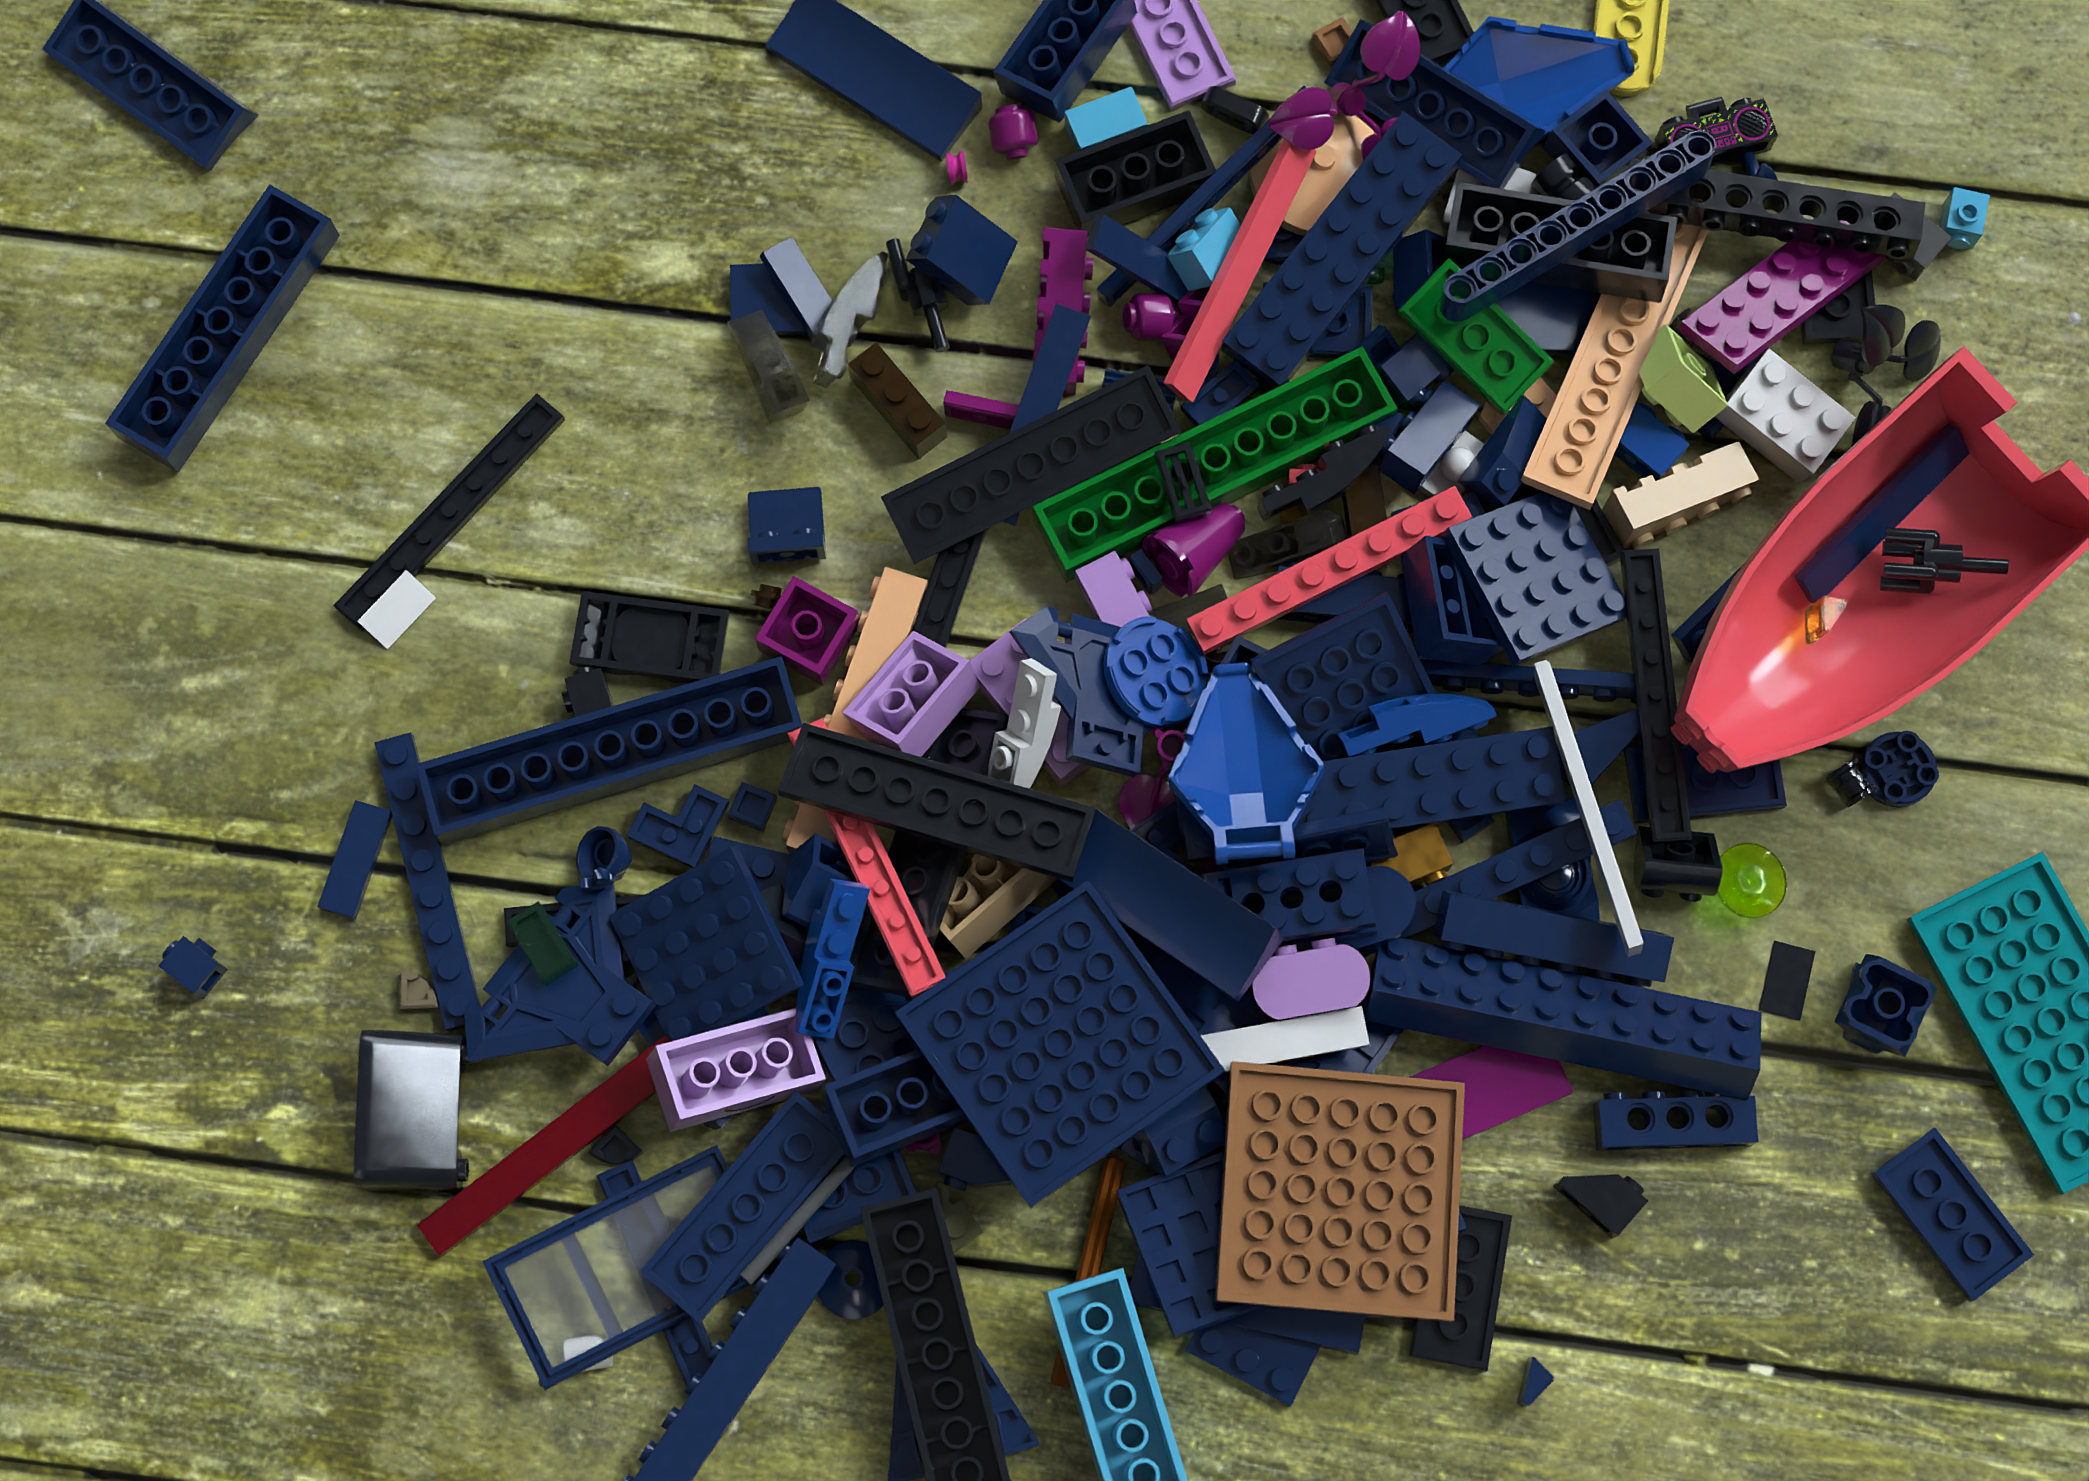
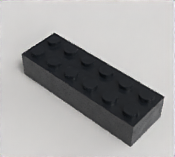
M1457 182L1443 263L1450 258L1460 269H1463L1575 201ZM1644 212L1530 282L1661 303L1669 280L1677 217ZM1574 224L1575 226L1583 227L1582 225ZM1544 242L1545 244H1548V245H1554L1553 243H1550V242ZM1513 260V261H1515V262H1517V263H1524L1523 261H1520V260Z

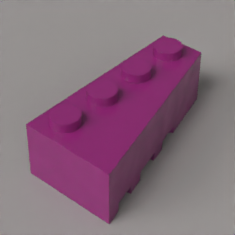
M1043 227V259H1041L1040 295L1037 305L1038 326L1035 331L1033 366L1056 303L1084 314H1090L1091 292H1084L1085 280H1092L1094 265V258H1087V251L1085 250L1088 231ZM1088 327L1080 348L1087 349ZM1079 352L1063 394L1076 395L1077 383H1084L1085 361H1079Z

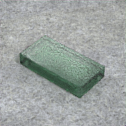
M539 901L506 921L546 986L579 965Z

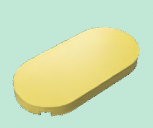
M1596 0L1593 32H1596L1598 37L1618 40L1625 38L1634 63L1633 75L1609 93L1622 97L1636 96L1647 91L1656 82L1663 63L1669 0Z

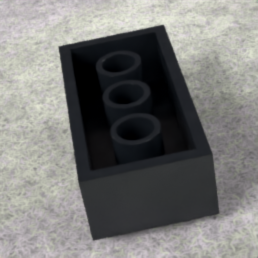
M1190 110L1055 160V180L1076 229L1088 231L1087 238L1090 235L1096 215H1106L1120 225L1185 202L1216 172Z

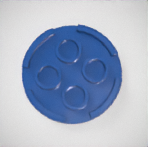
M1155 616L1140 617L1118 629L1109 640L1105 649L1103 661L1105 680L1112 697L1126 714L1142 724L1157 728L1173 727L1193 716L1202 691L1206 689V676L1209 672L1201 648L1181 626L1175 627L1166 621L1156 619Z

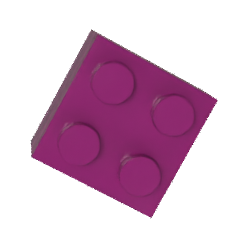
M793 576L755 640L759 651L772 658L782 656L786 666L824 686L857 631L860 619L859 612Z

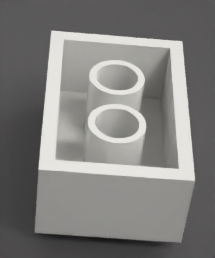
M1767 349L1753 360L1725 397L1728 406L1714 416L1797 483H1800L1816 472L1856 418L1771 349Z

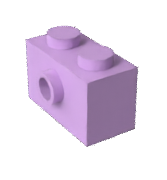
M1116 551L1075 570V579L1096 620L1122 627L1136 618L1149 616L1148 612L1152 610L1146 594L1143 590L1136 591L1131 582V579L1135 578L1132 567L1126 558L1120 560Z

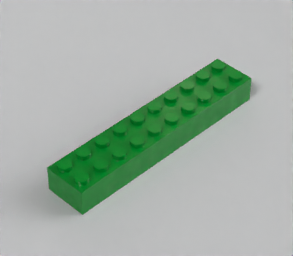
M1362 346L1032 506L1033 521L1067 583L1075 579V570L1113 551H1116L1118 557L1142 546L1144 538L1150 533L1175 523L1154 458L1155 451L1190 442L1210 505L1213 507L1221 503L1229 504L1288 475L1289 469H1295L1298 465L1311 464L1319 460L1320 456L1324 454L1322 450L1326 446L1339 440H1343L1344 444L1357 439L1356 434L1359 431L1395 415L1398 408ZM1178 454L1194 507L1201 506L1185 454ZM1167 457L1165 462L1180 509L1183 511L1186 510V506L1171 459Z

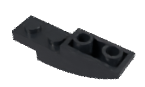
M1387 424L1381 428L1371 425L1356 434L1357 439L1346 444H1344L1343 440H1339L1326 446L1322 450L1324 454L1320 456L1317 463L1320 472L1317 473L1316 469L1308 470L1295 478L1296 483L1286 488L1282 484H1278L1262 493L1263 498L1260 499L1257 506L1262 520L1265 521L1295 506L1298 507L1304 519L1335 501L1361 478L1377 458L1391 432L1389 425Z

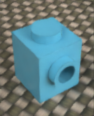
M1956 187L1952 189L1944 201L1940 228L1952 237L1948 242V246L1955 249H1973L1983 235L1990 195Z

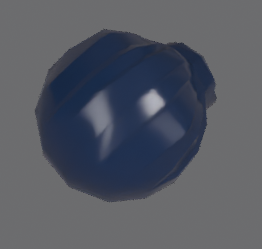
M596 826L587 831L580 841L576 854V867L581 877L578 878L581 890L606 889L610 887L614 882L622 879L629 864L632 862V855L624 837L615 829Z

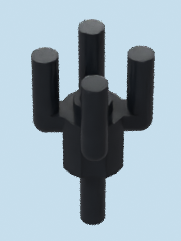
M900 239L888 240L886 242L888 258L900 298L905 302L910 301L914 316L926 317L935 351L938 353L947 351L950 346L939 313L948 307L945 295L946 289L938 282L939 278L936 276L925 274L916 267L909 271Z
M1886 527L1885 541L1882 544V556L1914 559L1913 564L1884 563L1883 576L1880 579V591L1929 594L1934 590L1935 581L1959 583L1961 572L2007 575L2009 560L1963 557L1962 545L1940 544V534L1935 530Z

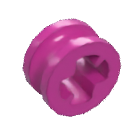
M959 151L957 156L946 153L950 185H955L957 180H961L963 184L968 183L964 151Z

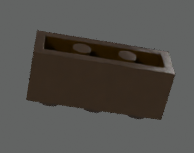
M877 342L848 363L851 381L918 459L947 438L944 420Z

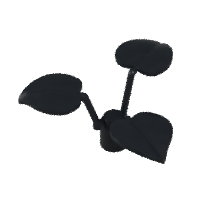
M1871 305L1861 308L1863 318L1862 345L1848 340H1841L1836 344L1831 356L1833 367L1849 372L1848 380L1858 384L1873 399V401L1866 402L1858 414L1852 446L1892 410L1891 407L1882 405V397L1860 377L1872 373L1876 366H1880L1885 361L1904 363L1903 377L1907 380L1918 381L1927 376L1936 364L1940 353L1941 330L1936 322L1931 320L1918 322L1912 327L1904 345L1905 355H1892V348L1896 347L1904 336L1905 315L1900 309L1890 305Z

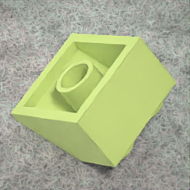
M1664 324L1659 329L1639 370L1644 384L1641 390L1653 405L1660 403L1665 408L1667 416L1675 425L1680 426L1683 424L1692 433H1695L1726 408L1728 404L1712 365L1667 324Z

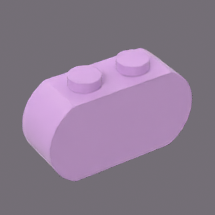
M1335 938L1312 941L1313 949L1298 952L1296 944L1278 947L1274 952V956L1270 957L1252 982L1253 995L1259 1007L1267 1015L1277 1020L1354 1007L1364 999L1369 989L1370 971L1367 962L1351 946L1346 944L1336 945Z

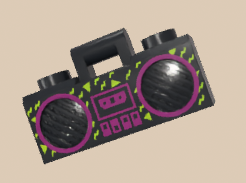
M1720 96L1687 105L1686 115L1688 119L1684 120L1682 116H1676L1666 120L1660 126L1655 142L1658 151L1695 130L1708 132L1716 141V150L1710 165L1712 167L1740 159L1746 152H1753L1756 155L1770 151L1778 137V133L1764 98L1752 101L1749 97L1739 99L1732 103L1727 111L1725 102ZM1716 113V115H1712V116H1708V117H1705V118H1701V119H1700V117H1702V116H1706V115H1709V114Z

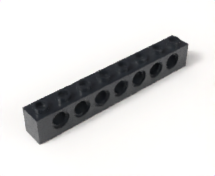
M1630 158L1628 169L1643 160ZM1709 170L1704 177L1646 212L1677 217L1676 226L1686 224L1703 227L1709 231L1726 230L1739 232L1748 237L1765 236L1776 238L1782 242L1798 241L1811 243L1820 248L1837 247L1850 249L1860 254L1870 252L1888 255L1893 259H1914L1921 242L1926 202ZM1696 198V199H1700V200H1702V201H1704V202L1699 203V202L1693 201L1692 199ZM1728 204L1738 205L1740 208H1733ZM1766 210H1773L1777 212V214L1769 213ZM1802 215H1808L1814 219L1804 218ZM1840 221H1846L1851 225L1842 224ZM1876 226L1884 227L1887 231L1880 230Z

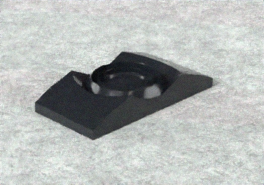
M582 591L569 663L570 665L582 668H601L603 672L615 675L650 676L676 683H692L719 675L721 671L730 611Z

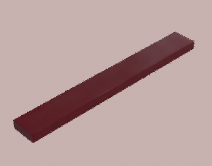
M666 1034L420 1222L417 1225L438 1256L443 1257L656 1094L657 1091L646 1059L655 1046L671 1042L668 1035Z

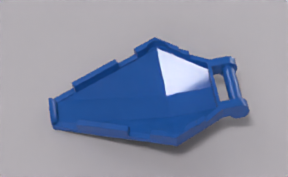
M1491 16L1483 22L1459 53L1444 67L1546 130L1535 145L1548 137L1552 129L1605 89L1610 92L1634 73V63L1625 38L1618 40L1598 37L1596 32L1545 24H1541L1540 28L1517 25V20Z
M1249 663L1221 664L1213 667L1208 685L1202 691L1186 731V740L1182 750L1176 756L1168 779L1169 787L1212 837L1216 865L1228 864V860L1273 856H1282V859L1285 860L1295 859L1293 829L1324 774V764L1311 745H1305L1296 732V724L1268 685H1262Z

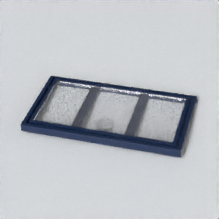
M717 1145L482 1261L539 1378V1385L544 1390L690 1316L639 1271L729 1168ZM773 1260L754 1283L758 1282L764 1273L767 1275L773 1274L779 1263ZM740 1277L721 1300L750 1285Z

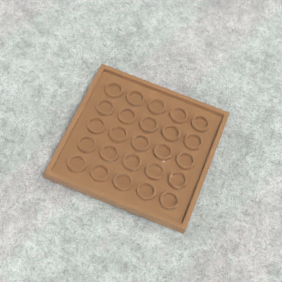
M1232 1061L1229 1070L1215 1301L1447 1322L1454 1321L1465 1083Z

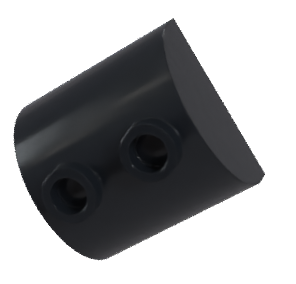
M1638 826L1634 853L1635 887L1641 889L1644 895L1652 898L1662 897L1664 891L1677 892L1682 899L1690 902L1700 901L1702 895L1715 896L1720 886L1723 867L1714 833L1691 831L1692 840L1690 843L1652 845L1650 827Z

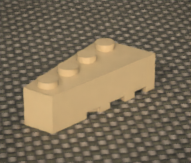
M1739 441L1699 456L1692 462L1693 467L1688 468L1685 463L1673 466L1659 477L1660 480L1655 481L1653 475L1639 479L1638 484L1628 491L1625 486L1614 489L1602 511L1623 550L1631 546L1634 550L1640 549L1650 544L1654 540L1653 536L1663 531L1667 535L1673 534L1687 525V520L1696 516L1700 520L1706 519L1720 510L1719 506L1731 501L1735 505L1753 495L1752 490L1760 479Z
M975 854L971 859L973 862L972 866L963 878H957L940 930L962 956L967 959L1057 879Z

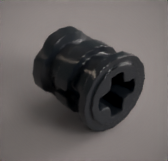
M1858 757L1845 763L1825 778L1827 781H1835L1838 786L1835 790L1839 795L1844 794L1847 799L1845 804L1848 808L1877 789L1874 784L1869 785L1865 779L1868 777L1864 770L1860 772L1857 768Z

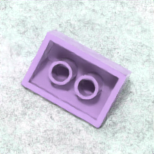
M912 631L842 713L872 743L921 757L981 686L969 660Z

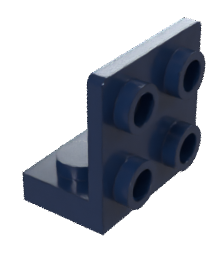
M820 487L748 493L750 538L747 539L748 553L752 565L826 559L822 491Z

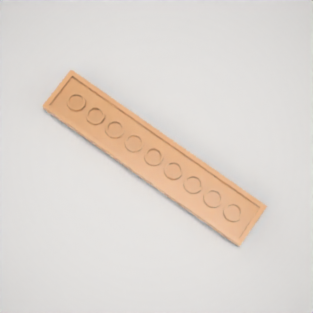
M1696 198L1692 199V200L1695 201V202H1699V203L1704 202V201L1699 200V199H1696ZM1686 224L1676 226L1669 280L1661 303L1601 294L1523 473L1521 481L1524 484L1588 510L1591 509L1643 387L1639 370L1659 329L1664 324L1669 325L1709 230Z

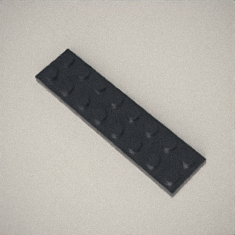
M1149 365L881 496V500L915 565L1180 434L1181 430Z
M962 708L927 749L923 758L988 776V766L995 732L1007 730L1009 716L1007 714ZM896 831L888 857L933 949L967 851ZM868 908L849 960L854 966L849 986L910 997Z
M803 723L778 788L779 796L1072 883L1096 813V808L807 723Z

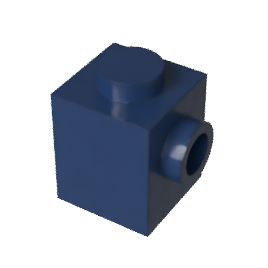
M185 936L179 941H173L165 949L162 955L164 960L159 964L161 969L202 999L207 996L228 970L213 958L217 951L199 937L195 942H192Z

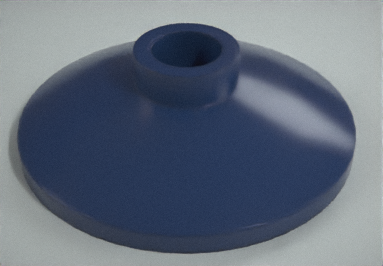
M858 1240L845 1241L833 1246L824 1254L838 1264L818 1294L822 1304L831 1313L845 1319H862L871 1316L883 1307L884 1303L869 1243ZM855 1271L860 1274V1282L856 1286H849L846 1283V1276L849 1272Z

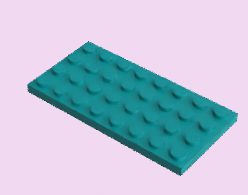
M2042 851L1910 916L1906 920L2058 1194L2062 1195L2089 1181V931Z

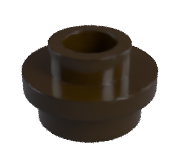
M760 584L759 591L751 590V596H754L752 605L773 609L781 597L782 588Z

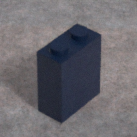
M937 196L927 206L925 211L926 217L920 230L911 240V249L905 260L921 272L938 277V282L942 284L943 288L966 305H989L1018 241L959 196Z

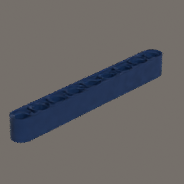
M1695 130L1686 134L1454 273L1445 281L1440 301L1442 315L1447 320L1453 322L1467 320L1704 177L1709 171L1716 150L1714 137L1702 130ZM1574 224H1579V225H1582L1583 227H1578V226H1575ZM1544 242H1550V243H1553L1554 245H1548V244H1545ZM1513 260H1520V261H1523L1524 263H1517V262H1515V261H1513ZM1483 278H1490L1494 281H1486ZM1453 296L1463 297L1464 300L1455 299Z

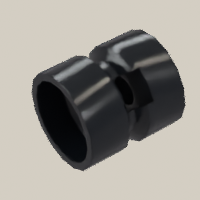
M1563 154L1551 162L1531 183V187L1538 195L1573 201L1580 199L1597 188L1588 177L1578 176L1580 168L1568 154Z

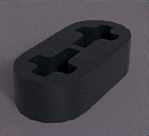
M1216 86L1209 87L1201 102V107L1209 115L1250 134L1258 131L1270 118L1268 112L1261 106Z

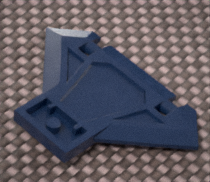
M1048 606L1044 607L1009 633L1027 659L1032 658L1057 674L1053 696L1069 718L1065 760L1130 777L1136 776L1140 773L1143 735L1154 727L1142 724L1126 714L1112 697L1105 680L1103 667L1105 649L1113 634L1121 627L1073 613L1069 615L1068 623L1059 621L1058 609ZM1058 636L1065 638V643L1057 641Z
M614 883L606 889L581 890L580 886L564 888L560 891L555 900L562 905L561 909L554 917L544 911L484 986L483 990L490 995V998L482 1008L472 1002L464 1011L469 1063L577 1044L607 1067L612 1063L656 1006L651 999L624 980L621 943L608 916L617 911ZM575 915L578 916L579 919L571 929L567 927ZM504 1005L508 1009L497 1020L494 1016Z

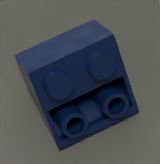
M815 833L788 855L782 916L809 929L814 909L821 910L829 879L856 882L839 845ZM866 903V905H865V909H864V912H863V916H864V914H865V912H866V910H867V908H868L867 903Z

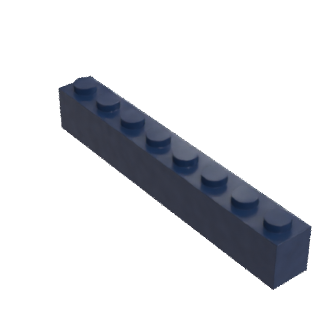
M798 1237L794 1243L789 1242L774 1259L780 1264L770 1277L764 1273L754 1287L752 1293L757 1298L749 1309L742 1306L729 1326L734 1329V1332L727 1342L719 1340L708 1355L707 1360L712 1364L704 1376L697 1373L685 1389L684 1393L689 1398L681 1410L674 1406L665 1418L661 1427L666 1432L658 1444L651 1440L638 1460L643 1463V1466L637 1475L633 1477L628 1474L623 1481H692L838 1266L837 1263Z

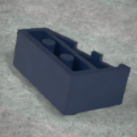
M1424 536L1400 556L1418 658L1482 665L1503 649L1444 538Z

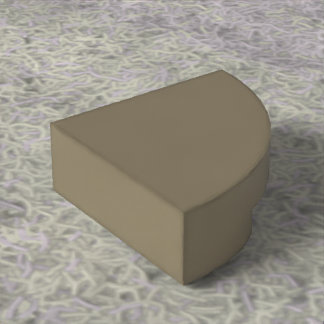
M400 971V1010L440 1009L436 991L429 982L415 973Z

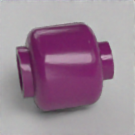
M1023 104L1007 105L995 109L996 114L988 121L993 149L997 153L1007 154L1008 160L1029 156L1028 149L1033 148L1038 143L1034 114L1030 110L1024 109Z
M1137 293L1131 297L1129 303H1125L1122 312L1125 331L1130 332L1131 336L1138 341L1162 340L1161 336L1169 331L1179 319L1177 306L1172 305L1167 295L1160 293Z

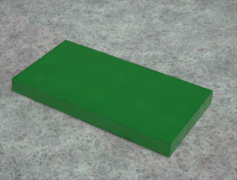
M1448 258L1396 313L1501 415H1504L1517 402L1520 396L1550 367L1554 360L1496 303L1462 322L1447 320L1440 311L1443 286L1451 275L1461 270ZM1453 296L1455 299L1464 300L1463 297Z

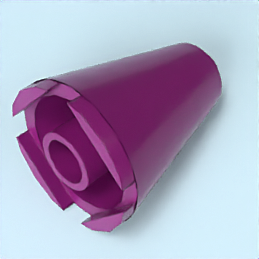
M1227 503L1218 504L1211 507V515L1204 516L1203 514L1197 516V519H1185L1183 523H1173L1150 533L1144 538L1142 543L1143 552L1149 560L1153 559L1158 568L1157 570L1163 576L1162 584L1169 591L1179 597H1183L1186 594L1190 597L1198 591L1245 532V516L1237 506Z

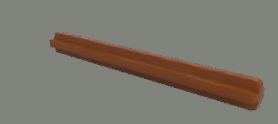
M1106 1157L1104 1160L1075 1282L1099 1275L1118 1199L1116 1191L1121 1187L1126 1166L1122 1159ZM1058 1347L1051 1383L1056 1386L1070 1388L1069 1379Z

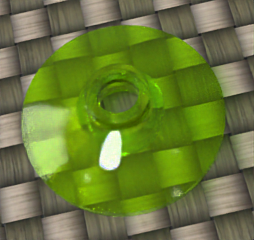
M1740 843L1730 847L1720 856L1723 873L1717 895L1731 912L1745 918H1760L1772 913L1780 906L1787 890V877L1781 861L1772 851L1759 844ZM1741 877H1744L1748 880V889H1745L1742 886L1740 880Z

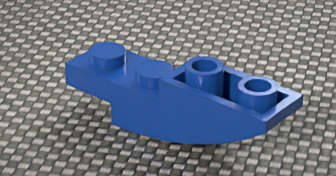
M1456 694L1412 695L1369 706L1368 709L1373 721L1337 735L1348 757L1353 755L1361 756L1374 753L1377 750V746L1387 742L1391 744L1404 742L1410 739L1412 733L1416 731L1425 744L1428 742L1432 744L1442 743L1452 738V733L1465 728L1467 730L1479 729L1488 723V719L1497 715L1495 709L1486 700Z
M830 878L821 910L814 909L800 970V976L805 985L798 989L795 1031L798 1034L834 1038L854 970V966L849 960L870 889L863 883Z

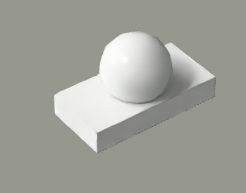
M1464 431L1453 447L1444 454L1440 464L1420 487V490L1429 497H1433L1456 486L1462 496L1466 489L1458 482V479L1485 444L1467 431Z

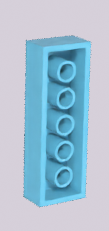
M1123 1268L1042 1292L1099 1481H1188Z

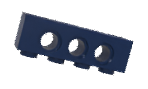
M1691 1090L1681 1092V1098H1666L1665 1092L1653 1091L1642 1093V1099H1627V1093L1617 1092L1603 1094L1604 1100H1598L1593 1104L1596 1151L1751 1147L1759 1142L1755 1095L1750 1096L1748 1100L1721 1094L1718 1097H1704V1091ZM1707 1109H1715L1720 1113L1722 1117L1720 1128H1713L1706 1122L1705 1113ZM1668 1110H1676L1682 1115L1684 1123L1681 1129H1674L1667 1123L1666 1114ZM1629 1111H1637L1643 1115L1645 1119L1643 1130H1635L1628 1124L1627 1116Z

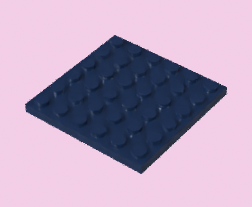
M1089 880L895 1012L896 1017L1030 1209L1225 1073L1221 1063Z

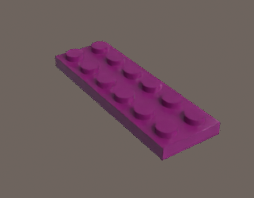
M1840 221L1842 224L1851 225L1846 221ZM1798 241L1787 242L1684 319L1681 323L1680 332L1735 374L1884 260L1885 255L1870 252L1860 254L1850 249L1837 247L1820 248L1811 243Z

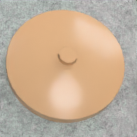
M1340 112L1335 116H1331L1334 122L1333 134L1324 145L1315 149L1317 152L1280 225L1284 229L1300 236H1305L1363 163L1361 144L1366 137L1374 134V131L1356 116H1346ZM1284 138L1249 171V181L1254 197Z

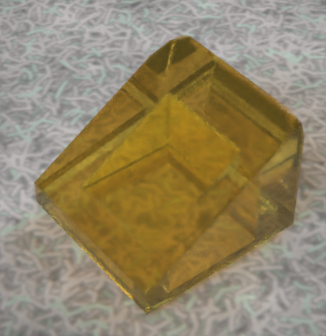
M1823 596L1805 610L1806 644L1812 645L1831 630L1846 607L1847 600Z

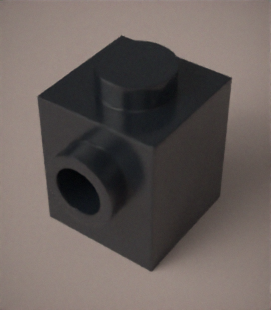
M583 667L575 670L572 673L573 676L564 678L567 690L561 692L567 713L574 712L575 717L614 706L606 677L601 668Z

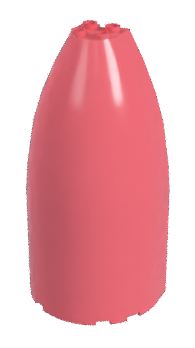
M1965 346L1947 358L1817 478L1774 524L1734 576L1707 625L1689 669L1674 716L1676 724L1671 727L1673 735L1685 745L1689 743L1699 753L1697 760L1710 773H1714L1717 769L1731 772L1776 761L1841 739L1887 717L1947 677L1982 649L2089 549V478L2071 459L2045 473L2038 469L1993 421L2009 411L2017 401ZM1947 424L1957 427L1970 454L1895 528L1935 530L1940 534V544L1962 545L1963 557L2008 559V574L1961 572L1959 583L1935 581L1934 590L1929 594L1880 591V579L1883 576L1884 563L1913 564L1914 559L1882 556L1884 538L1818 605L1809 602L1794 576Z

